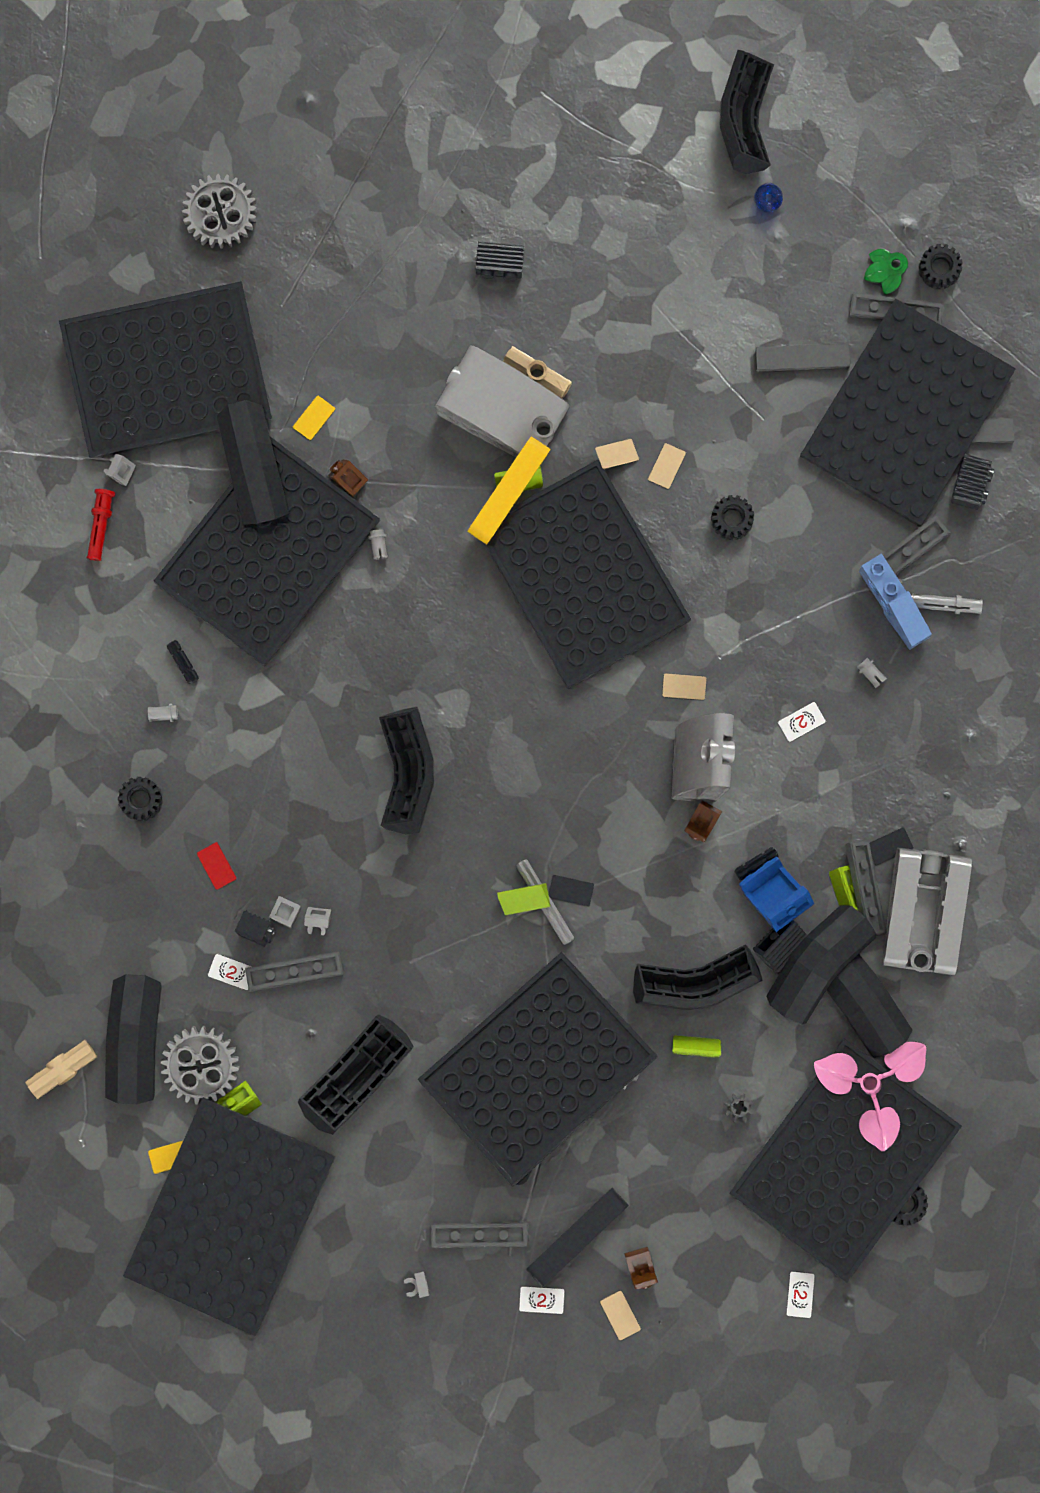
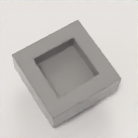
M279 896L269 918L292 928L301 906Z

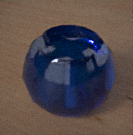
M765 183L756 190L754 201L760 210L773 212L782 205L783 193L777 185ZM767 194H771V201H766Z

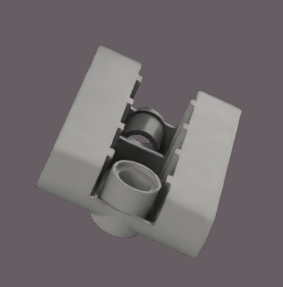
M472 345L469 346L458 367L455 366L446 382L447 386L435 405L436 413L445 420L514 457L518 456L531 436L547 446L553 439L556 429L570 407L567 402L533 379ZM541 427H547L550 432L547 435H540L537 430Z
M725 713L704 715L687 720L675 728L674 759L672 762V799L716 802L730 789L731 766L722 764V762L733 763L735 742L731 741L733 738L734 715Z
M897 847L888 906L883 966L955 976L972 860L969 857L948 855L933 850L919 851ZM918 954L926 955V962L922 966H917L914 963V958Z

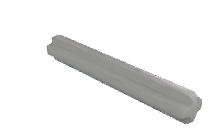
M523 860L517 864V869L527 886L542 884L528 860ZM549 897L551 907L541 909L561 942L566 945L574 940V936Z

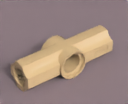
M513 346L505 355L504 363L533 379L561 399L569 391L572 382L548 368L543 361L535 360ZM539 369L543 372V375L534 377L531 375V372Z
M84 1040L67 1053H62L46 1064V1068L36 1073L25 1083L32 1094L39 1099L57 1085L60 1086L72 1079L78 1070L97 1058V1055L88 1042Z

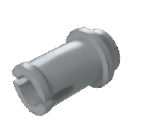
M384 530L370 531V536H368L372 544L373 560H379V550L381 552V559L388 558L385 543L387 534H384Z
M867 657L857 668L860 670L859 673H863L874 687L877 688L880 683L874 676H877L881 682L885 681L887 677L873 664V659L870 661Z
M171 703L169 706L148 707L149 722L162 720L174 722V720L178 719L177 705L173 706Z

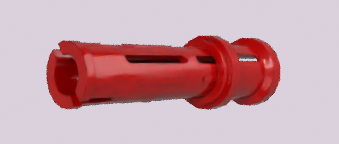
M95 489V505L91 509L94 518L86 558L93 561H102L107 521L112 516V511H110L112 497H115L116 493L107 489Z

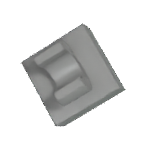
M115 454V457L109 459L112 462L109 469H104V472L117 483L126 486L136 465L124 456Z
M307 908L304 926H308L307 931L309 934H312L313 927H320L321 935L325 934L331 919V909Z
M425 1271L415 1273V1279L407 1278L404 1280V1284L411 1282L415 1285L413 1292L406 1293L408 1297L415 1296L417 1293H419V1298L430 1295Z

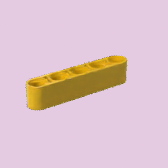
M532 436L529 438L468 529V533L486 545L489 543L551 450L549 447Z

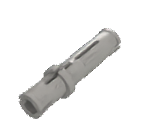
M911 593L919 609L954 611L955 614H960V612L982 613V599L962 598L960 595L944 597Z

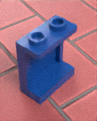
M778 857L767 861L760 869L748 875L739 883L744 896L776 932L814 905L809 891L804 886L801 887L783 867Z

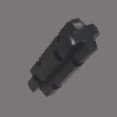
M177 640L170 642L167 645V649L173 655L172 657L181 673H184L183 676L187 683L192 684L196 682L199 676L194 669L192 670L193 666L184 651H181L182 648Z
M770 847L764 851V854L760 853L747 861L744 866L737 867L734 872L739 880H743L749 873L753 874L767 861L779 857L775 848Z

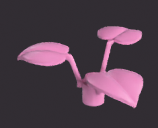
M906 1042L892 1053L887 1054L884 1061L892 1070L878 1076L873 1073H867L862 1078H854L858 1071L857 1064L851 1056L843 1053L832 1054L814 1062L818 1079L832 1093L846 1094L851 1090L852 1082L860 1083L861 1088L871 1095L875 1110H868L862 1115L859 1121V1129L862 1136L881 1151L887 1150L896 1140L900 1129V1120L893 1108L885 1107L880 1110L876 1093L881 1089L880 1080L894 1073L902 1082L917 1080L924 1072L926 1062V1046L922 1043Z

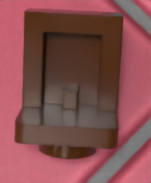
M701 800L684 831L694 840L705 842L722 811Z
M648 1247L624 1253L635 1289H646L658 1283Z

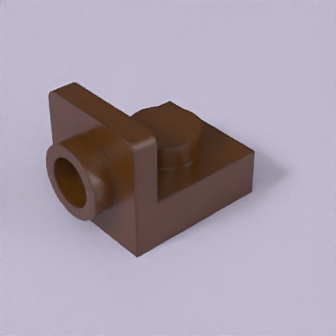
M344 459L336 461L331 466V472L328 475L331 480H334L352 497L368 481L349 460Z

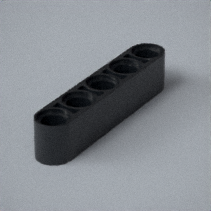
M612 1187L526 1270L541 1287L545 1286L629 1206L628 1203Z

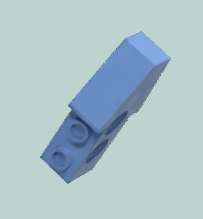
M882 553L863 564L859 570L860 575L883 608L884 615L909 650L930 638L932 633L909 591L906 592Z

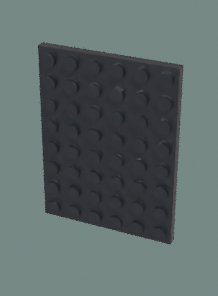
M242 281L59 320L89 458L219 431L217 415L228 404L244 400L262 405L266 420L272 419Z
M895 298L801 452L800 457L920 527L1016 368Z
M271 436L270 439L289 514L257 524L243 525L233 483H231L154 579L155 584L263 666L268 664L365 541L370 531L380 522L379 517Z
M599 460L590 463L514 505L486 545L568 689L691 621L689 614Z
M561 952L420 1076L418 1081L513 1187L658 1056Z
M845 1038L833 1053L847 1054L854 1059L858 1067L854 1078H862L867 1073H873L878 1076L879 1074L889 1072ZM894 1075L881 1079V1089L876 1093L880 1110L885 1107H891L898 1114L900 1120L898 1136L887 1150H879L876 1146L869 1143L860 1132L859 1121L862 1115L868 1110H875L871 1095L861 1088L860 1083L852 1082V1088L846 1094H835L826 1089L816 1076L729 1193L846 1283L962 1127V1125Z
M203 1097L123 1277L256 1336L336 1156Z

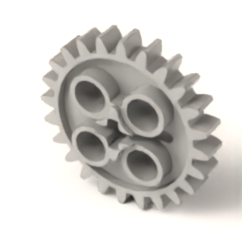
M219 174L216 175V180H212L210 175H208V182L206 183L199 179L200 187L192 185L194 193H186L190 201H183L184 207L188 208L182 210L183 216H186L183 219L184 224L189 225L187 228L188 232H194L193 237L195 240L201 237L202 245L209 241L211 248L215 246V243H218L220 249H223V245L226 242L229 247H232V240L240 244L239 236L242 235L247 238L246 229H254L250 222L257 221L256 216L253 215L257 213V207L252 206L256 204L255 198H250L252 191H245V183L238 186V178L230 182L228 174L224 180H221ZM213 193L217 194L227 225L226 230L222 228L212 196ZM226 194L233 195V198L229 201L222 200V197ZM203 201L211 202L207 208L200 207ZM232 215L240 217L236 222H230L229 218ZM210 222L218 223L214 229L206 227Z
M193 1026L190 1034L186 1029H183V1037L175 1034L174 1040L176 1043L169 1041L167 1045L171 1050H164L162 1053L168 1057V1059H162L160 1063L167 1066V1068L161 1071V1074H168L164 1083L172 1082L169 1091L177 1089V1098L183 1094L186 1095L185 1102H188L192 1097L194 1098L195 1105H197L200 1098L205 1097L209 1099L210 1096L214 1101H217V1093L225 1096L226 1090L224 1087L232 1089L233 1085L229 1080H236L238 1077L232 1073L239 1070V1066L233 1064L239 1060L238 1056H232L236 1047L228 1048L231 1039L221 1040L223 1032L215 1036V1028H212L207 1033L205 1026H202L200 1032H197L196 1027ZM204 1047H214L216 1055L213 1057L207 1056L204 1053ZM182 1050L190 1051L192 1059L189 1061L183 1060L180 1052ZM198 1060H200L201 1064L210 1063L215 1060L221 1061V1064H207L203 1070H200L199 1066L186 1070L179 1069L180 1066H194ZM212 1069L217 1070L220 1073V1079H210L208 1071ZM188 1073L193 1074L197 1082L188 1084L184 1079V1075Z

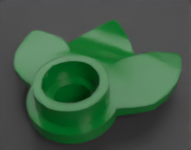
M886 249L872 251L869 257L873 264L867 268L864 279L873 283L881 282L884 294H890L901 285L902 274L908 268V260L905 255L899 252L891 254ZM894 260L900 261L899 267L894 268L892 266Z

